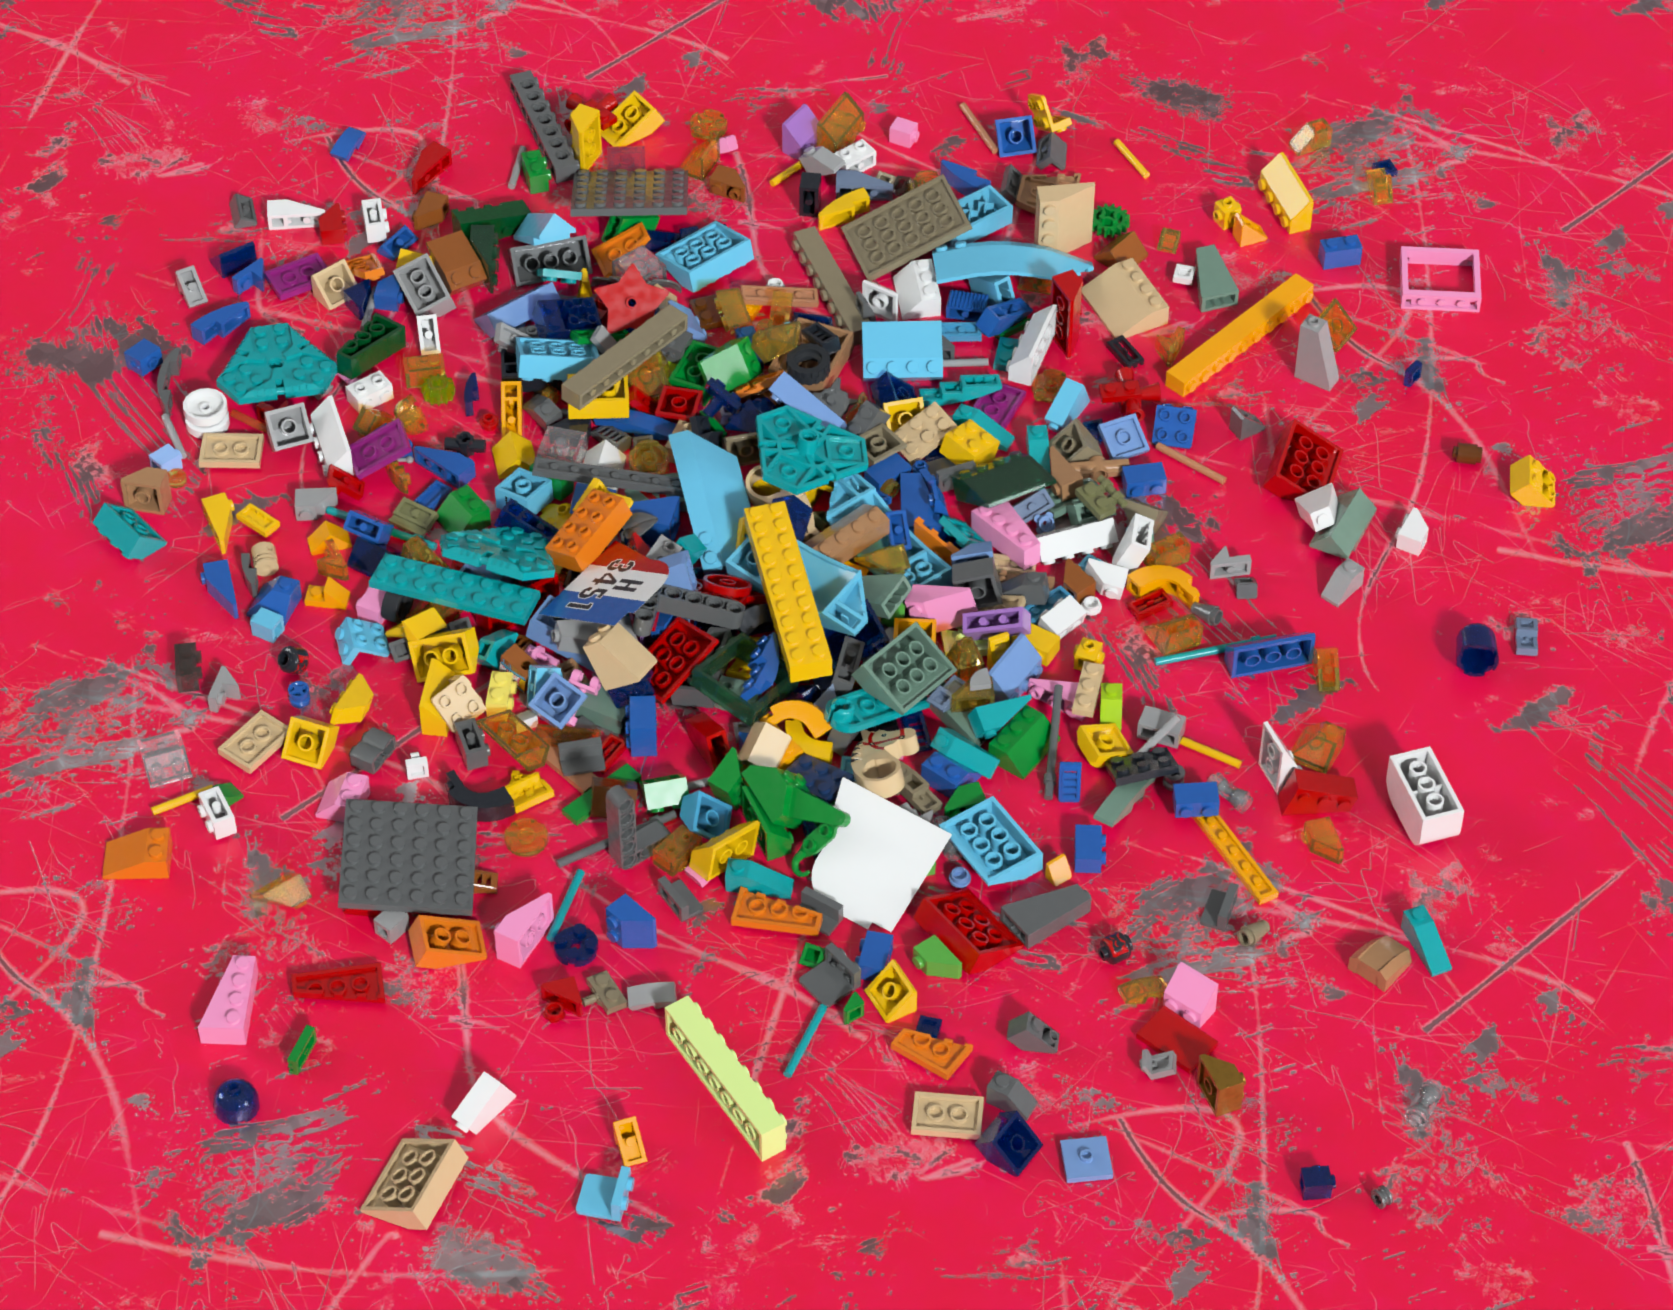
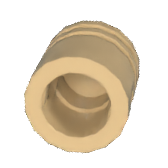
M270 542L255 544L251 549L253 566L257 568V574L264 577L275 574L279 569L275 546Z

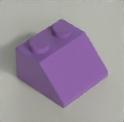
M805 103L782 124V152L797 160L804 154L806 148L810 146L816 147L823 141V126Z

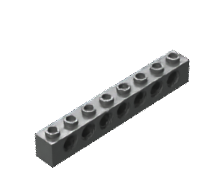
M531 70L509 75L510 90L542 155L546 157L547 166L556 184L573 180L574 173H578L577 170H580L578 159H574L573 149L568 147L567 137L562 135L561 125L556 123L554 111L551 112L550 103L548 100H545L544 91L542 88H539L537 77L533 76Z

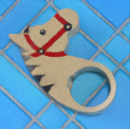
M915 729L860 731L862 740L857 743L851 756V766L856 784L882 798L896 795L905 786V779L899 759L902 756H910L919 751Z

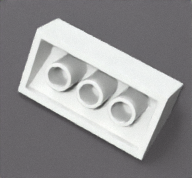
M1053 304L1034 313L1031 320L1026 322L1025 333L1020 335L1018 347H1015L1012 353V360L1007 362L1006 372H1008V381L1028 386L1032 385L1055 335L1057 305Z
M331 395L310 415L311 423L309 424L312 435L315 436L313 437L314 447L319 449L317 451L319 462L324 463L322 465L324 477H327L330 464L354 476L351 450L333 396Z
M1113 518L1071 525L1035 535L1040 542V562H1043L1044 565L1055 563V559L1060 557L1063 560L1074 558V554L1082 552V555L1093 553L1094 548L1101 547V550L1113 547L1112 543L1119 542Z

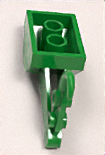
M750 765L741 774L773 824L796 830L805 821L820 823L803 840L799 851L794 855L791 862L793 873L799 877H806L810 874V871L801 872L799 870L800 861L819 853L835 838L839 827H847L850 824L851 817L847 812L811 794L806 786V780L801 774L775 767Z

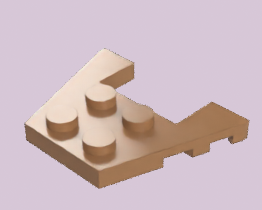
M1074 173V176L1058 174L1057 177H1047L1046 174L1022 175L1015 206L1035 214L1037 186L1080 183L1081 174Z

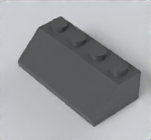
M586 235L535 246L525 245L507 249L516 287L546 282L541 281V277L537 276V269L539 268L581 272L582 268H586L588 274L593 273Z

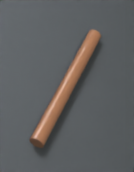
M965 102L959 105L960 109L993 154L998 153V147Z
M1160 442L1156 444V450L1222 485L1225 484L1227 477Z

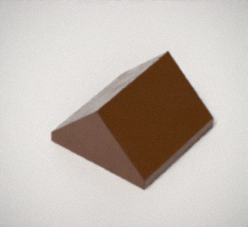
M592 777L590 817L607 818L606 794L615 785L622 786L634 799L636 806L638 791L636 781Z

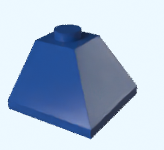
M1032 115L994 120L999 158L1037 153Z
M280 575L263 584L246 615L252 617L253 614H256L263 607L282 615L284 626H286L302 598L300 580Z

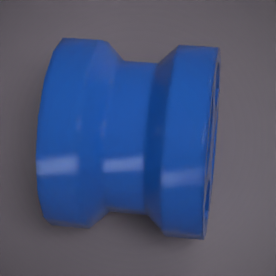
M295 681L289 685L290 704L296 708L307 706L310 703L308 684L303 681Z

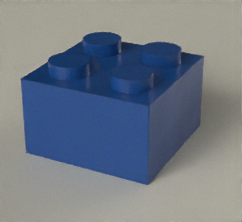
M630 696V705H625L626 718H630L626 719V734H630L626 735L627 748H631V757L657 756L655 696Z

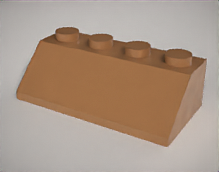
M863 504L804 544L838 562L845 563L888 535L890 519L877 506Z

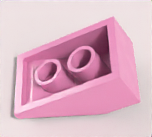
M913 584L912 590L904 601L911 619H937L936 633L963 626V613L979 612L970 587Z
M546 893L509 913L501 923L498 922L496 924L493 934L495 935L497 959L518 968L522 967L553 924L554 914L551 893Z

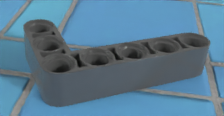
M663 584L635 612L633 632L640 637L649 636L652 632L657 612L729 629H738L742 626L745 606L735 600Z
M615 785L608 790L606 794L609 854L622 869L632 868L667 848L673 842V834L659 820L636 831L634 799L620 785Z

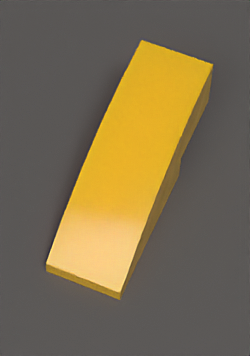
M865 188L851 191L827 205L818 214L819 231L855 220V215L870 211V196Z

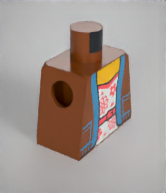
M514 643L501 655L499 671L513 672L514 681H517V691L525 694L528 690L529 665L539 664Z

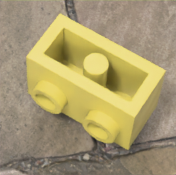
M492 671L485 703L487 720H509L510 710L514 708L513 694L517 693V681H514L513 672Z

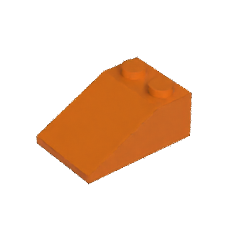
M170 827L146 828L108 841L106 843L103 879L169 878L173 847Z
M418 915L408 930L416 967L438 969L487 959L480 921Z

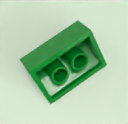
M693 340L668 378V381L674 387L703 391V406L706 407L711 396L697 363L718 349V347Z
M1026 704L989 743V753L1000 759L999 767L1024 780L1048 754L1051 724L1043 713Z
M746 785L742 786V815L746 822L756 820L760 822L757 843L766 860L770 861L791 854V844L794 843L791 832H787L784 826L773 824L751 788Z

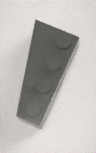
M710 627L706 633L718 639L719 643L671 695L672 705L714 707L715 690L721 675H725L734 648L731 629Z

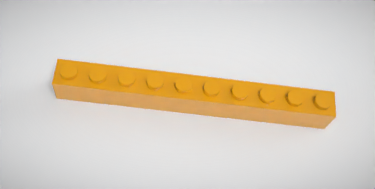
M1294 274L1166 371L1165 386L1182 397L1193 392L1197 386L1206 382L1209 377L1219 372L1227 363L1232 362L1235 357L1245 352L1252 344L1257 343L1261 337L1270 333L1291 314L1296 313L1303 305L1309 303L1313 298L1314 284L1300 275Z

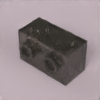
M196 642L174 644L175 677L178 693L200 691L199 679H203L202 666H199V663H202L201 650L197 651Z

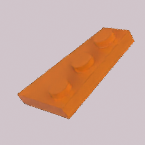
M640 222L591 249L604 277L609 278L645 246L651 238L643 223Z
M374 253L345 260L354 276L366 280H377L381 275H385L383 266Z
M783 369L756 377L721 395L719 398L721 405L750 394L759 393L763 389L771 387L784 372Z
M918 516L914 520V535L952 567L951 555L959 551V549L951 542L945 543L938 536L939 532L934 528L932 530L928 529L923 524L924 520Z
M903 1028L891 1042V1049L948 1081L973 1051V1045L965 1043V1045L956 1044L951 1039L945 1038L940 1040L932 1038L930 1034Z

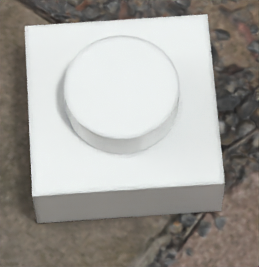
M1177 264L1173 282L1192 286L1196 267Z

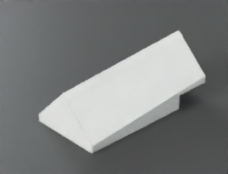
M605 439L586 452L583 464L624 469L627 457ZM605 486L608 489L617 490L616 494L618 493L619 488Z

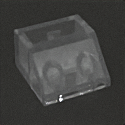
M179 729L137 740L140 759L150 788L192 777Z

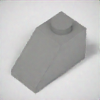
M810 146L804 150V154L799 158L806 172L821 173V176L835 174L845 164L842 158L823 146Z
M336 487L295 489L297 521L318 520L326 514L328 506L335 507L338 505Z
M1347 558L1335 569L1321 594V598L1338 608L1363 584L1365 568Z

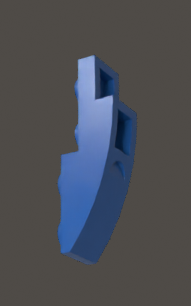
M775 632L769 636H762L756 643L758 647L750 654L751 660L747 666L751 669L749 673L751 677L743 684L744 689L740 695L746 702L756 694L760 695L771 687L776 679L779 666V642Z

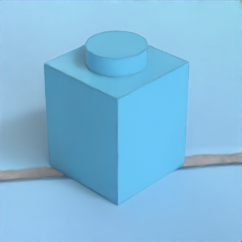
M263 607L256 614H253L250 619L252 635L273 644L285 630L283 616Z

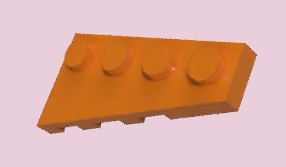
M740 886L731 917V925L812 936H819L823 921L822 913L798 905L794 907L787 905L786 901L781 899L775 901L766 898V894L760 892L755 894Z

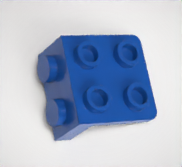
M1171 404L1157 405L1152 443L1156 445L1160 442L1168 447L1190 449L1197 420V410L1188 406L1179 408Z

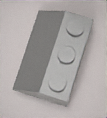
M427 253L393 271L416 316L436 314L437 317H441L457 308Z

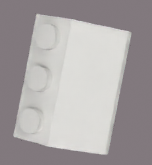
M932 259L911 261L893 276L902 320L941 316V296Z

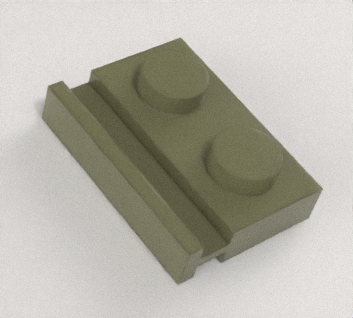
M403 497L394 510V515L388 521L395 527L412 535L418 534L425 538V534L430 531L439 515L437 512Z

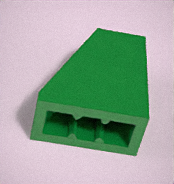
M658 215L610 216L601 240L606 242L640 222L643 223L648 234L651 235L655 232L660 217Z

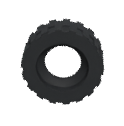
M804 343L795 346L787 354V374L801 385L823 382L830 372L829 352L818 344ZM805 360L818 362V366L813 368H802L798 364Z

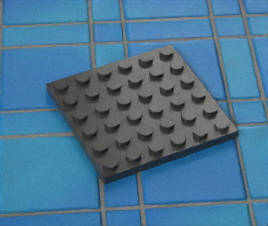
M657 168L654 171H646V169H636L635 171H627L626 169L608 171L600 169L597 172H589V170L583 169L579 170L578 173H574L570 208L571 217L687 215L688 170L683 168H675L672 171H665L663 168Z
M346 799L338 908L472 916L478 807Z

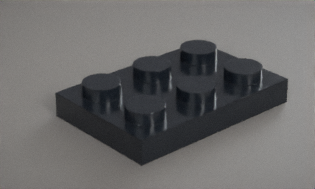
M1156 747L1148 752H1135L1126 757H1114L1105 762V769L1116 787L1179 772L1178 764L1167 747Z

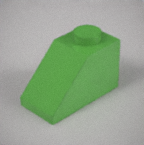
M936 935L913 947L912 961L915 967L921 969L926 975L954 979L962 977V963Z

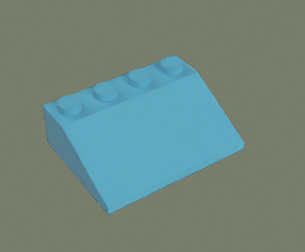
M718 221L708 224L655 254V257L678 283L693 293L754 259L751 240Z
M941 321L862 322L863 381L942 380L943 350Z
M515 337L518 378L525 381L541 379L545 382H552L553 380L564 382L567 380V374H576L580 369L590 364L592 360L599 357L597 347L594 344L577 345L573 340Z
M994 796L939 824V828L952 834L949 839L950 842L988 886L1023 880L1043 869V853Z

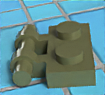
M1103 475L1097 478L1100 485L1096 486L1091 481L1075 490V495L1099 521L1116 513L1117 507L1115 505L1119 504L1124 508L1128 504L1124 498L1125 495L1121 491H1117L1113 487L1112 481L1106 479ZM1108 492L1111 497L1107 498L1104 493Z

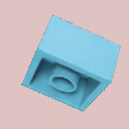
M521 467L494 488L497 508L528 521L554 500L552 480L546 477L532 476L531 471Z

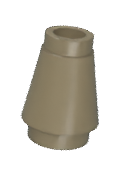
M1261 920L1242 926L1237 933V938L1243 946L1252 947L1270 931V925L1266 920Z

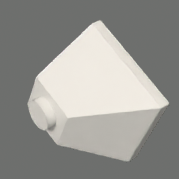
M864 280L862 282V294L875 316L886 321H898V293L875 282Z

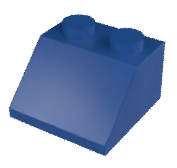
M937 751L921 764V776L930 784V787L949 799L958 786L974 783L982 776Z
M626 893L606 907L607 937L611 942L617 943L622 948H655L657 946L656 918Z

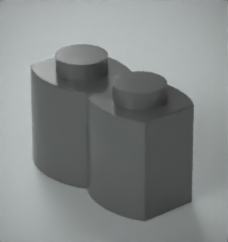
M372 727L363 734L361 741L351 748L349 753L351 765L375 774L381 768L384 761L394 752L396 748L395 736Z

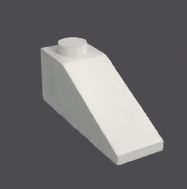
M287 199L267 200L269 230L319 227L318 218L325 213L324 209Z

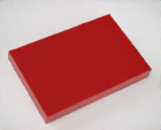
M1165 1005L1136 1033L1138 1040L1159 1054L1174 1051L1177 1055L1176 1065L1189 1074L1198 1067L1200 1055H1210L1218 1046L1217 1040Z

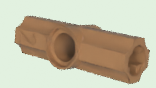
M1097 455L1091 457L1089 461L1069 463L1083 479L1090 477L1099 483L1097 478L1100 475H1103L1106 479L1108 477L1121 476L1122 466H1129V459L1106 460L1103 456Z

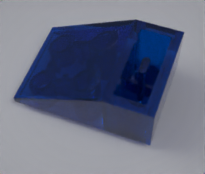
M593 297L538 300L532 313L539 338L572 340L570 338L572 330H594L597 326L602 325Z

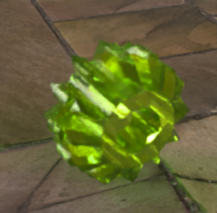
M437 374V376L430 375L429 379H424L421 392L425 402H429L431 406L434 404L440 406L442 403L447 405L448 401H453L456 389L452 378H448L446 374L443 376Z

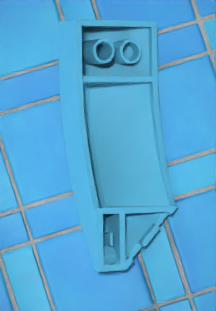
M966 241L955 243V246L952 247L940 245L935 247L936 250H932L937 284L992 275H1018L1052 280V276L1072 269L1078 276H1081V272L1094 270L1093 263L1051 247L1031 243L986 241L966 244Z
M689 430L670 434L668 437L693 534L695 533L707 548L700 557L704 576L709 574L727 573L725 561L736 550L739 518L744 517V508L750 507L738 459L735 455Z
M857 473L834 481V489L831 492L830 506L826 519L832 525L863 504L875 505L884 514L892 510L876 492V488ZM910 530L911 550L891 555L888 535L856 555L858 560L873 575L904 574L911 587L913 584L954 587L952 567L930 550Z
M747 537L725 561L727 575L747 580L752 584L753 591L765 594L750 541ZM797 540L822 627L856 636L868 622L861 569L858 570L838 562Z

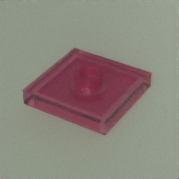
M645 146L607 147L608 172H616L617 169H626L627 172L645 169Z

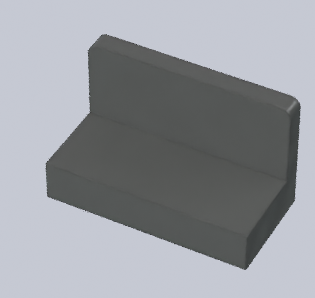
M1050 132L1038 140L1036 166L1040 170L1051 163L1061 171L1066 167L1067 144L1054 132Z
M601 737L558 743L559 760L564 777L606 769Z
M666 876L657 879L658 894L681 922L703 912V906L682 880L671 883Z
M1230 882L1227 892L1211 890L1200 919V925L1221 931L1226 930L1237 900L1238 884Z
M807 886L801 891V904L799 906L822 913L823 921L820 932L830 936L843 920V905Z

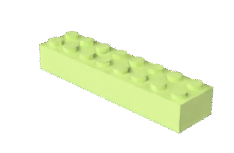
M686 996L666 1006V1035L760 1160L763 1162L784 1151L787 1139L785 1130L787 1122L782 1113L778 1114L770 1097H765L760 1084L752 1080L747 1067L739 1063L735 1051L726 1046L724 1037L720 1033L717 1034L711 1020L708 1017H704L699 1004L693 1002L689 996Z

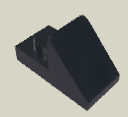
M708 416L690 417L692 433L718 446L724 432H711Z

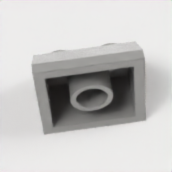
M304 402L264 412L272 452L314 442Z

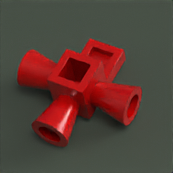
M578 93L571 94L566 101V108L571 111L575 110L579 104L600 110V124L603 131L617 123V116L611 111H614L619 105L611 93H607L598 103L593 99L585 102ZM568 118L564 121V125L570 133L571 121Z
M1122 367L1115 372L1114 376L1117 382L1099 384L1098 390L1102 404L1118 402L1121 413H1125V416L1135 413L1139 422L1145 417V413L1141 408V400L1161 402L1159 382L1140 388L1139 381L1134 380V371L1130 367Z

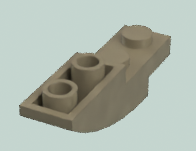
M900 761L905 786L896 795L902 794L921 815L931 810L934 813L941 810L943 803L929 790L930 784L915 770Z

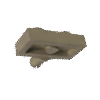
M607 970L587 977L586 984L592 991V994L581 998L583 1007L596 1002L604 1009L607 1015L627 1008L628 1001Z

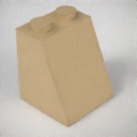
M619 623L615 626L600 625L597 628L598 631L588 638L589 641L583 646L605 691L639 682L657 663V659Z

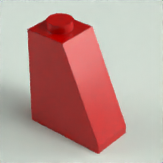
M702 712L685 719L689 739L711 771L714 772L730 748L725 729L706 713Z

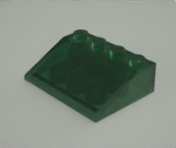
M1013 451L1005 458H994L993 462L988 464H978L972 470H962L959 472V475L952 477L957 501L986 508H992L1057 483L1056 479L1031 455L1021 453V451Z

